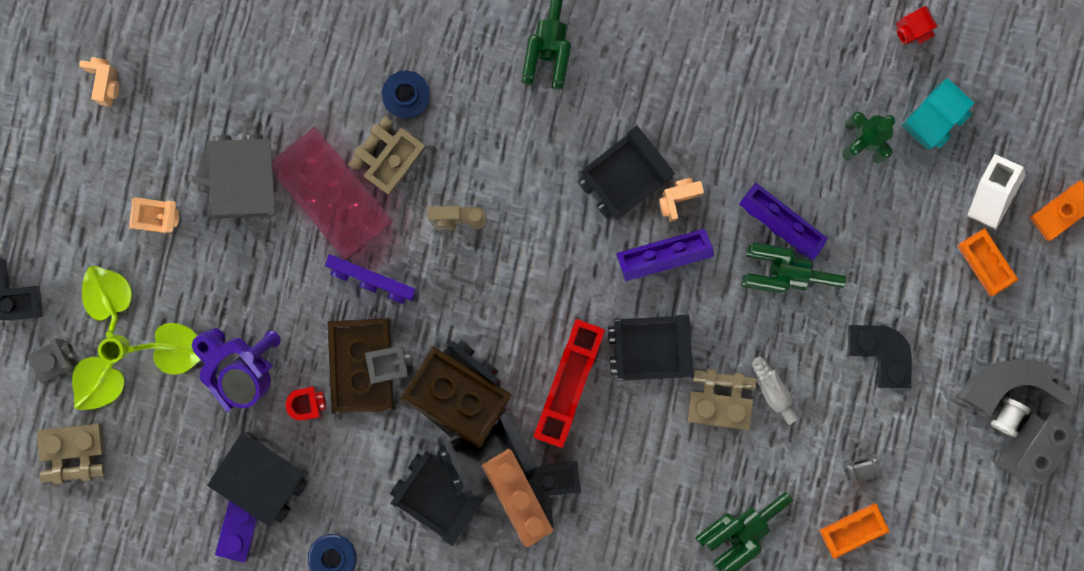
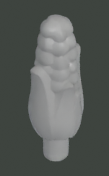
M762 357L755 358L752 362V367L756 373V382L760 386L768 405L776 413L781 412L788 425L797 421L799 418L791 407L793 405L791 393L779 378L777 370L772 371L771 367Z

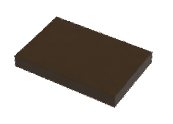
M390 318L327 321L331 413L394 411L393 380L371 384L365 353L391 348Z
M432 346L399 400L480 449L512 394Z

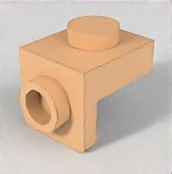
M91 57L90 62L80 60V68L88 73L96 74L91 99L99 105L112 107L113 99H116L119 93V82L116 81L118 71L109 65V61L105 59Z
M687 178L674 182L675 187L665 189L662 193L663 198L659 199L663 217L668 216L670 222H675L678 219L675 203L701 197L704 193L701 181L693 183L692 178Z
M132 198L129 229L171 233L173 227L176 228L179 221V210L175 209L176 202Z

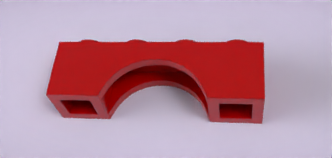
M575 319L533 438L563 448L605 329Z

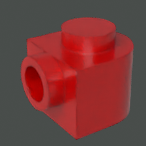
M927 5L906 15L896 23L897 35L904 45H908L915 40L920 45L936 36L933 30L938 28Z
M312 386L290 393L286 399L285 408L291 418L303 421L323 417L322 410L327 409L324 392H318L317 386Z

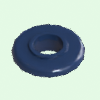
M409 70L398 71L391 75L384 83L381 92L382 102L386 109L394 116L401 118H412L422 113L428 105L430 98L429 86L425 79L418 73ZM403 86L413 88L415 92L413 99L409 102L399 101L397 98L399 88Z
M326 534L319 537L311 545L308 552L310 571H354L357 564V553L353 544L346 537L339 534ZM329 549L337 550L341 555V562L337 567H329L324 562V553Z

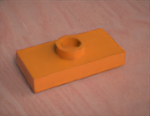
M1081 180L1077 181L1029 217L1047 242L1054 239L1084 216V183Z
M986 228L981 229L957 244V247L990 297L1018 281L1017 276Z
M872 503L819 529L833 559L890 532L876 503Z

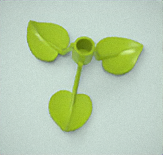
M95 265L89 266L84 275L82 302L86 312L93 319L101 321L111 315L112 320L109 330L106 332L107 339H104L98 346L99 357L93 356L81 360L73 371L74 407L77 410H91L103 407L121 395L125 386V377L121 371L112 367L115 362L124 359L129 352L155 349L153 353L155 365L162 372L172 375L190 370L201 360L192 349V341L198 335L183 324L166 323L159 326L155 331L156 343L131 346L124 336L115 335L114 331L118 320L116 312H122L130 306L133 296L132 288L124 276Z

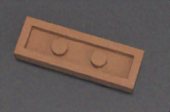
M507 449L481 465L525 547L528 548L553 532L511 450Z

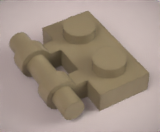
M384 116L378 125L374 124L371 128V135L361 147L357 146L354 150V157L348 165L355 171H358L364 162L368 164L370 168L364 177L387 195H390L425 150L426 146L403 128H400L394 137L387 132L394 122ZM382 141L387 146L376 159L371 153Z
M428 207V220L432 226L437 227L438 231L456 230V225L469 224L471 228L479 230L486 225L485 213L477 207Z
M706 369V371L694 370L692 382L703 383L704 387L703 393L690 392L687 422L749 430L753 399L741 398L742 389L754 390L756 378L744 377V373L734 372L733 375L716 373L715 369ZM714 386L731 387L730 396L713 394Z
M102 424L37 430L39 461L52 460V470L40 472L41 483L53 482L54 485L65 484L66 480L81 479L82 482L92 481L94 477L105 476L104 464L93 465V456L105 454ZM80 457V467L66 468L65 459Z

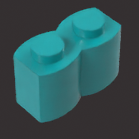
M946 78L926 97L901 126L927 150L932 149L934 146L939 149L951 138L950 129L955 124L960 127L973 114L969 109L973 106L974 102L951 80Z

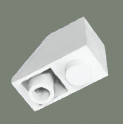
M994 154L979 182L968 217L997 229L1026 176L1024 167Z

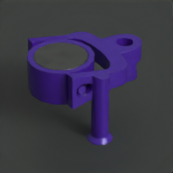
M212 328L209 332H203L193 339L192 349L205 363L200 372V380L211 391L226 412H229L233 407L249 408L269 391L271 387L269 370L273 365L263 358L262 355L270 348L280 345V336L275 331H267L264 338L252 348L240 338H233L225 343V334L217 328ZM229 354H239L241 357L225 367L217 380V369L224 358Z

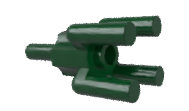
M551 0L548 19H539L536 34L528 38L521 79L523 84L533 85L537 58L544 61H555L551 88L563 90L571 49L570 42L566 40L568 25L560 22L563 0Z
M855 112L845 121V127L848 130L857 128L856 140L843 150V158L851 160L863 150L876 151L872 155L875 163H881L889 158L893 150L887 141L893 135L894 116L886 115L883 117L875 115L867 119L861 112Z
M754 242L752 245L747 246L746 257L772 261L769 277L747 273V275L742 276L741 287L782 293L788 291L789 288L806 291L809 282L841 288L845 286L846 276L811 270V260L795 258V252L792 249Z
M784 492L759 513L755 508L750 507L737 518H734L731 514H724L698 534L695 540L701 547L706 545L711 552L729 540L732 547L715 559L712 564L718 571H738L761 553V546L758 544V541L771 532L767 522L790 505L793 499L787 492Z

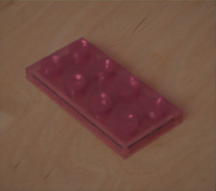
M315 126L272 160V172L345 261L393 223Z

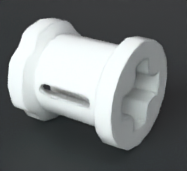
M1005 397L1003 400L1005 405L997 420H992L991 426L1016 438L1018 426L1024 415H1029L1031 410L1025 405Z

